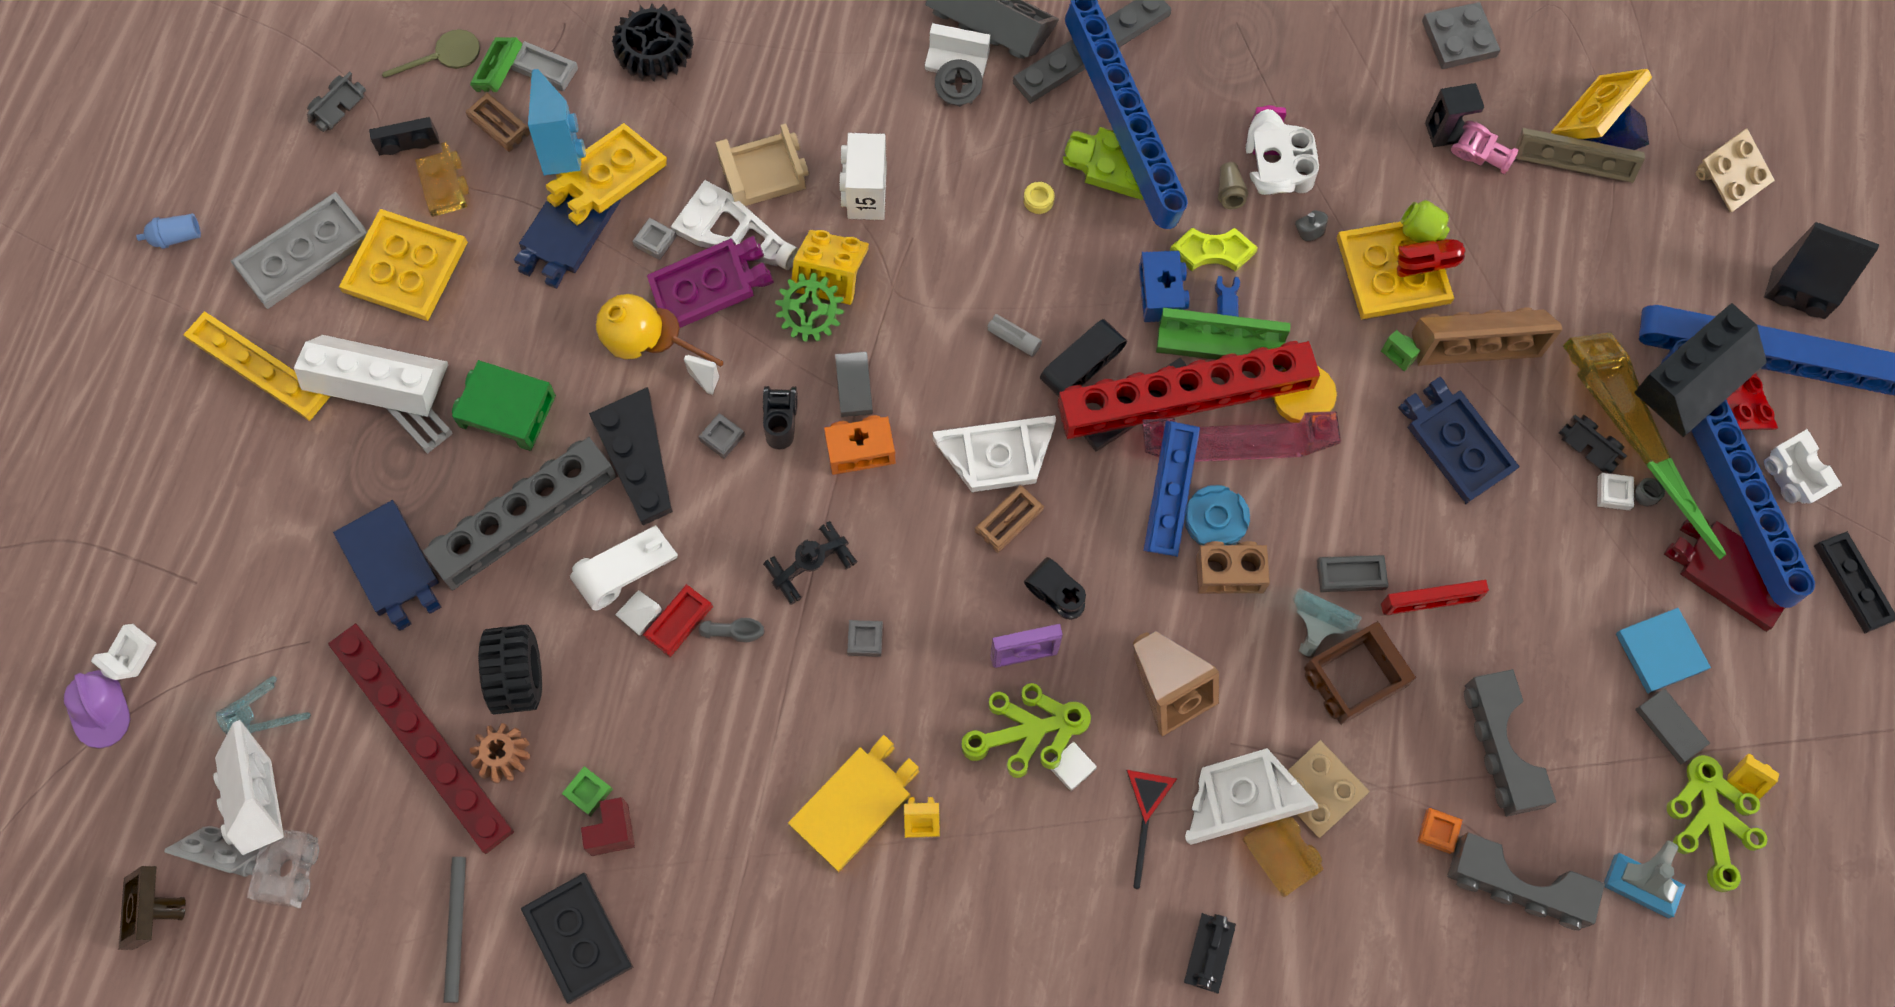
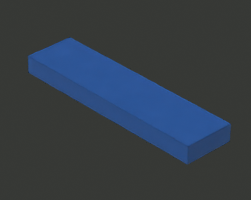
M1166 421L1143 551L1178 557L1200 427Z

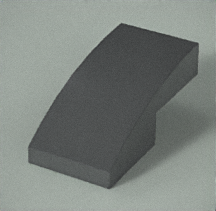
M867 352L835 354L841 417L873 414Z

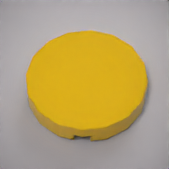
M1318 367L1320 377L1314 389L1272 397L1278 413L1289 422L1298 425H1310L1311 423L1324 420L1332 411L1337 397L1336 386L1330 375L1320 367Z

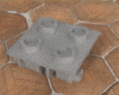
M206 826L167 847L164 852L224 872L247 877L248 875L254 876L257 873L260 864L255 859L266 852L268 847L263 846L242 855L234 844L228 845L225 842L220 828Z

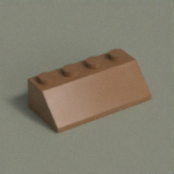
M1525 307L1512 312H1501V310H1490L1483 314L1459 312L1453 316L1441 317L1438 314H1429L1419 318L1412 330V337L1416 347L1421 350L1416 357L1418 366L1542 357L1563 329L1561 323L1545 309L1532 310V308Z

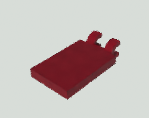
M1686 519L1679 530L1697 539L1696 544L1693 547L1680 536L1675 544L1671 543L1668 546L1664 555L1684 566L1680 575L1764 631L1771 630L1785 608L1776 604L1771 598L1743 538L1720 522H1714L1710 528L1726 552V555L1719 560L1690 521Z

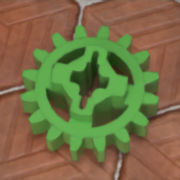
M803 273L799 274L798 283L792 279L787 280L790 289L780 288L779 292L784 295V299L775 301V304L782 306L783 310L778 312L776 317L785 318L786 320L781 326L782 329L792 327L791 337L795 338L799 333H802V339L808 342L811 334H813L816 341L821 340V332L823 331L828 336L832 335L829 327L831 325L840 326L841 323L835 318L836 315L844 314V310L837 308V304L844 301L843 297L834 296V293L839 288L836 285L828 288L829 279L827 277L818 282L816 273L811 274L810 280H807ZM806 287L804 295L798 299H791L796 291ZM819 288L827 294L830 304H824L819 298ZM813 298V304L818 305L817 311H812L808 318L807 311L802 309V305L809 303V299ZM789 310L798 313L801 317V326L794 322ZM822 315L829 316L825 323L817 328H813L818 318Z

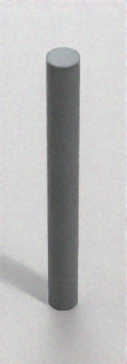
M452 857L444 1003L459 1002L466 857Z

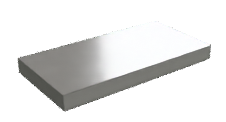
M334 192L230 262L264 306L269 309L359 249L368 231L341 197Z

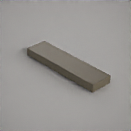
M1522 128L1515 146L1518 149L1515 159L1631 183H1634L1645 159V153L1641 151Z

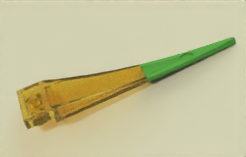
M1611 332L1570 337L1564 343L1563 348L1569 354L1571 362L1580 369L1577 376L1718 559L1723 558L1726 552L1682 480L1661 438L1648 405L1634 393L1640 385L1627 352Z

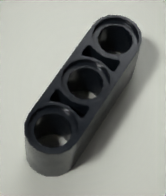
M1102 319L1054 359L1043 370L1040 380L1058 397L1060 392L1070 386H1083L1123 350L1127 344V339L1110 323Z

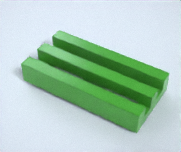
M517 37L494 38L470 83V86L476 92H481V90L489 92L490 89L493 92H498L523 45Z

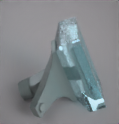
M1297 588L1292 599L1297 607L1296 612L1303 618L1307 628V637L1304 644L1301 643L1299 652L1308 657H1313L1318 645L1326 636L1335 633L1344 634L1345 631L1357 629L1362 618L1301 588Z

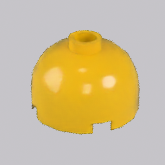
M617 295L609 299L597 314L596 332L599 340L615 357L625 360L642 356L640 352L645 351L648 347L652 349L661 335L662 320L657 314L656 309L647 300L637 295Z

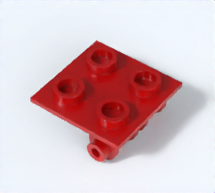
M1755 373L1726 400L1741 430H1776L1778 426L1774 418V411L1768 404L1763 391L1762 381Z

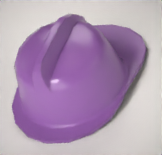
M100 670L86 674H76L75 679L67 686L64 693V705L67 708L74 732L79 740L89 747L104 748L112 746L122 739L130 723L129 709L118 680L104 676Z

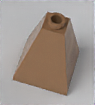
M1157 631L1152 634L1148 632L1143 633L1134 640V658L1158 732L1162 737L1219 704V671L1216 667Z

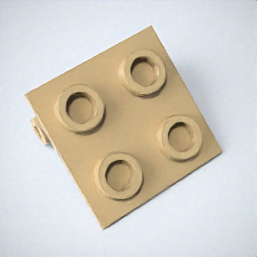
M1747 128L1702 160L1703 163L1698 166L1696 176L1700 180H1713L1729 212H1733L1775 181Z
M1321 740L1288 770L1318 804V809L1297 815L1319 838L1370 792Z

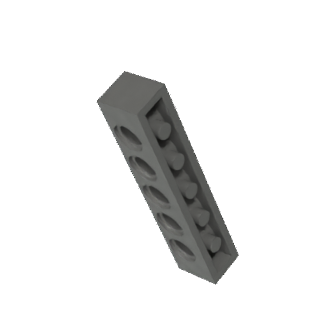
M590 437L583 441H577L567 449L566 453L556 460L551 459L545 462L537 473L516 482L512 490L502 497L491 499L483 510L474 516L463 518L456 528L448 534L434 538L423 552L444 582L453 591L617 476L611 464ZM581 469L578 476L573 478L567 477L571 470ZM545 488H554L550 495L540 496ZM526 506L524 513L518 516L513 515L516 508ZM492 525H499L495 533L485 535L487 528ZM471 544L470 549L466 553L457 554L458 549L462 545Z

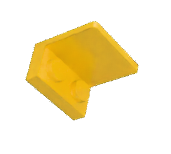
M809 230L793 259L792 280L798 283L799 274L801 273L805 275L807 280H810L812 273H816L818 282L827 277L829 279L828 288L835 285L839 288L834 293V296L843 297L844 301L841 303L851 305L854 299L857 271L868 251L869 243L860 241L855 237L832 235L824 230ZM806 287L799 289L796 293L805 294ZM819 288V298L829 300L827 294Z

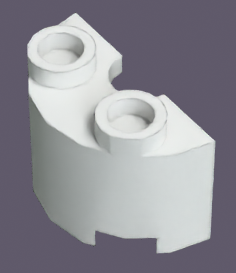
M1808 429L1774 448L1770 456L1764 460L1765 469L1774 476L1775 481L1781 487L1783 498L1791 504L1797 501L1813 503L1842 486L1832 468L1824 465L1817 456L1819 447Z

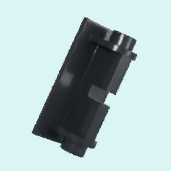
M1574 415L1570 420L1575 425L1571 427L1567 423L1559 432L1563 436L1561 440L1565 441L1579 453L1587 445H1590L1593 449L1585 458L1602 472L1606 470L1611 474L1619 465L1615 459L1618 457L1623 460L1627 457L1622 452L1625 447L1610 435L1604 438L1596 431L1599 426L1585 415L1581 418Z
M1204 913L1201 914L1184 983L1219 994L1236 924L1229 922L1227 917L1214 914V917Z

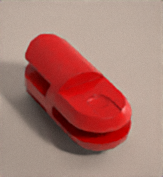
M1454 239L1436 242L1432 240L1398 246L1397 275L1399 277H1407L1456 267L1465 259V247L1463 243Z

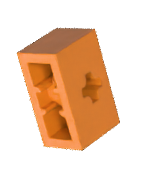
M873 415L853 423L838 421L831 424L830 427H824L832 475L896 464L888 416L880 417ZM862 440L863 445L857 446L856 441Z

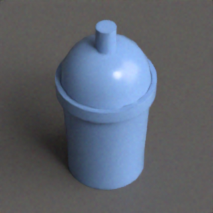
M191 213L161 219L159 217L153 218L152 221L145 225L144 233L136 235L138 241L146 240L151 246L165 249L170 245L200 238L201 232L196 216Z

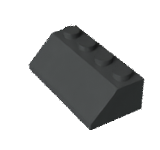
M927 0L925 3L926 6L934 9L932 13L937 17L946 20L951 18L959 22L958 27L964 30L989 34L990 44L996 46L1002 44L1009 48L1008 52L1021 59L1036 55L1059 21V18L1023 0Z

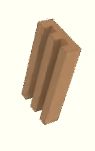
M488 92L465 111L469 119L508 152L513 149L512 145L514 143L519 144L522 141L521 137L523 135L527 137L531 134L526 124ZM486 103L489 104L516 127L517 130L514 132L484 105ZM479 111L481 114H483L488 120H490L495 126H497L502 132H504L508 136V138H505L500 132H498L493 126H491L476 112Z
M1020 485L975 527V532L979 536L981 535L988 545L991 544L993 549L999 553L1043 511L1044 506ZM1022 496L1025 500L989 532L987 528ZM1030 505L1033 506V508L1025 516H1023L1005 535H1003L999 540L996 539V537L1004 529H1006L1024 510H1026Z

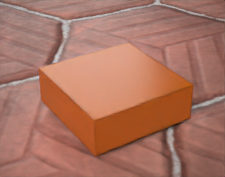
M1428 808L1425 812L1417 842L1452 854L1456 847L1463 820Z

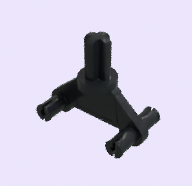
M831 521L826 522V527L823 524L819 528L828 543L820 545L816 541L804 540L796 549V561L785 571L775 556L770 558L771 563L769 560L763 563L774 579L772 581L773 586L776 590L781 589L790 605L795 603L794 598L796 601L802 598L791 582L793 578L804 571L813 572L823 566L825 558L829 555L836 553L845 569L851 568V565L854 566L858 562L848 547H846L849 542L845 536L840 537Z

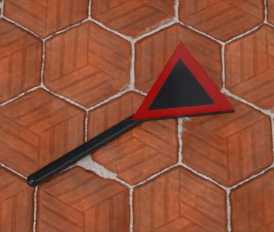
M1126 770L1142 815L1133 884L1134 889H1139L1149 818L1174 785L1177 778Z

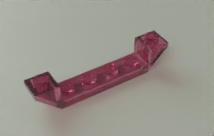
M1337 411L1304 413L1300 423L1200 427L1194 462L1303 457L1335 446L1341 442ZM1175 418L1142 420L1146 453L1160 457L1166 421L1176 422Z

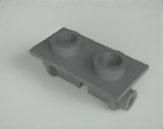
M350 71L344 77L341 75L337 76L328 86L330 91L323 98L320 96L314 98L307 107V110H309L307 112L308 122L311 123L316 119L315 125L322 132H325L327 129L331 130L345 116V113L337 107L339 104L350 111L364 98L363 93L366 89L359 82L352 83V73Z

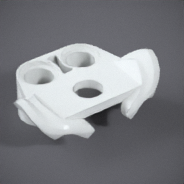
M1266 109L1258 113L1249 127L1246 143V153H1253L1255 148L1258 172H1250V179L1255 184L1258 193L1269 195L1293 191L1297 193L1310 191L1315 184L1319 170L1313 133L1304 127L1284 124L1281 117L1273 110ZM1270 150L1276 151L1280 154L1281 159L1276 163H1269L1264 159V153ZM1298 172H1305L1308 175H1301Z

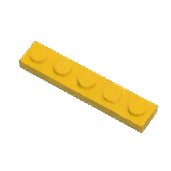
M205 311L183 334L188 341L308 421L316 415L330 398L328 395L301 390L293 369Z

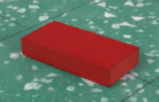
M686 584L643 636L663 653L671 657L713 608V605Z

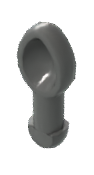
M740 618L731 624L704 621L699 626V633L705 638H711V636L732 637L734 640L743 643L755 641L763 636L765 632L764 626L751 618Z

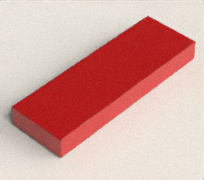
M1485 579L1388 594L1382 601L1381 607L1383 615H1393L1479 602L1487 594L1489 588Z

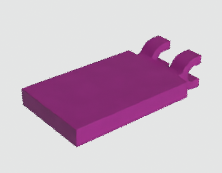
M754 236L747 238L737 245L730 238L647 275L657 308L667 309L672 312L679 322V328L753 297L752 287H765L774 283L771 272L766 269L764 263H760L752 269L749 268L747 260L753 261L764 257L760 244H757Z

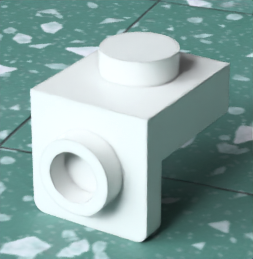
M134 624L123 625L107 653L95 654L91 662L101 669V673L110 679L119 680L136 677L141 672L157 643Z

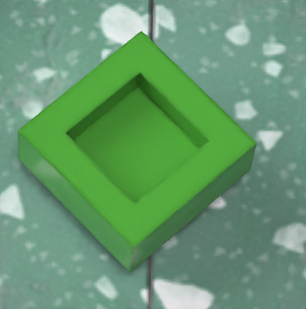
M1398 330L1388 337L1381 350L1404 372L1413 364L1421 351L1410 337L1402 335Z
M584 766L563 791L562 795L591 817L600 806V801H604L613 789Z

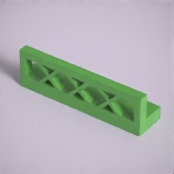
M1163 308L1158 328L1156 353L1219 360L1220 357L1227 354L1235 353L1237 356L1248 354L1260 347L1268 349L1278 348L1286 342L1290 333V323Z

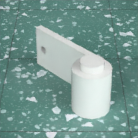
M655 525L591 559H581L572 567L573 572L570 575V579L591 609L600 610L611 604L619 596L622 587L677 558L678 554Z

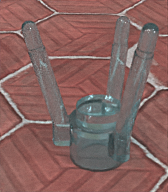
M272 676L239 700L217 711L216 719L226 735L233 722L238 720L244 724L251 734L256 731L309 719L311 714L306 712L250 725V721L254 720V715L249 705L275 687L274 683L277 681V678Z

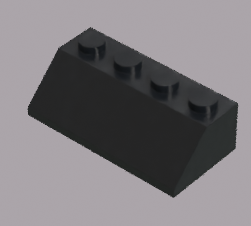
M1731 303L1653 370L1634 393L1682 437L1686 436L1767 363L1757 324Z

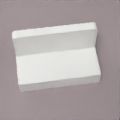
M932 23L930 47L925 62V70L937 73L945 63L951 60L962 59L973 63L981 72L983 79L990 52V35Z

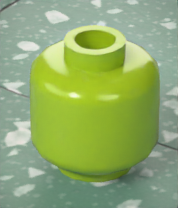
M1423 200L1419 203L1413 202L1401 218V223L1403 224L1402 231L1417 243L1444 240L1450 231V228L1447 226L1449 216L1445 211L1428 200Z

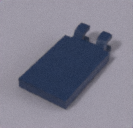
M570 194L556 208L546 201L519 242L521 251L514 259L515 263L520 265L518 271L530 277L539 259L548 263L541 273L547 277L545 283L557 289L567 270L572 273L577 272L620 204V199L600 214L592 209L588 217L578 226L568 217L573 212L568 207V202L574 199Z
M1441 376L1432 381L1423 390L1428 399L1434 402L1432 405L1425 408L1419 396L1414 393L1398 407L1407 418L1413 420L1407 428L1465 504L1520 467L1460 390L1453 395Z
M393 500L333 532L375 612L379 616L387 613L393 625H396L399 631L411 625L401 604L417 596L429 614L442 608L431 587L440 582Z

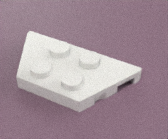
M1054 415L933 432V441L971 492L1035 484L1055 427L1056 417Z
M1266 748L1202 768L1198 782L1199 792L1195 796L1192 806L1194 816L1191 828L1186 831L1185 838L1192 845L1318 809V804L1269 749Z

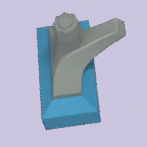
M1667 840L1660 851L1644 864L1621 853L1615 854L1606 875L1604 887L1668 919L1674 917L1686 886L1671 878L1675 875L1674 868L1671 865L1678 850V845Z

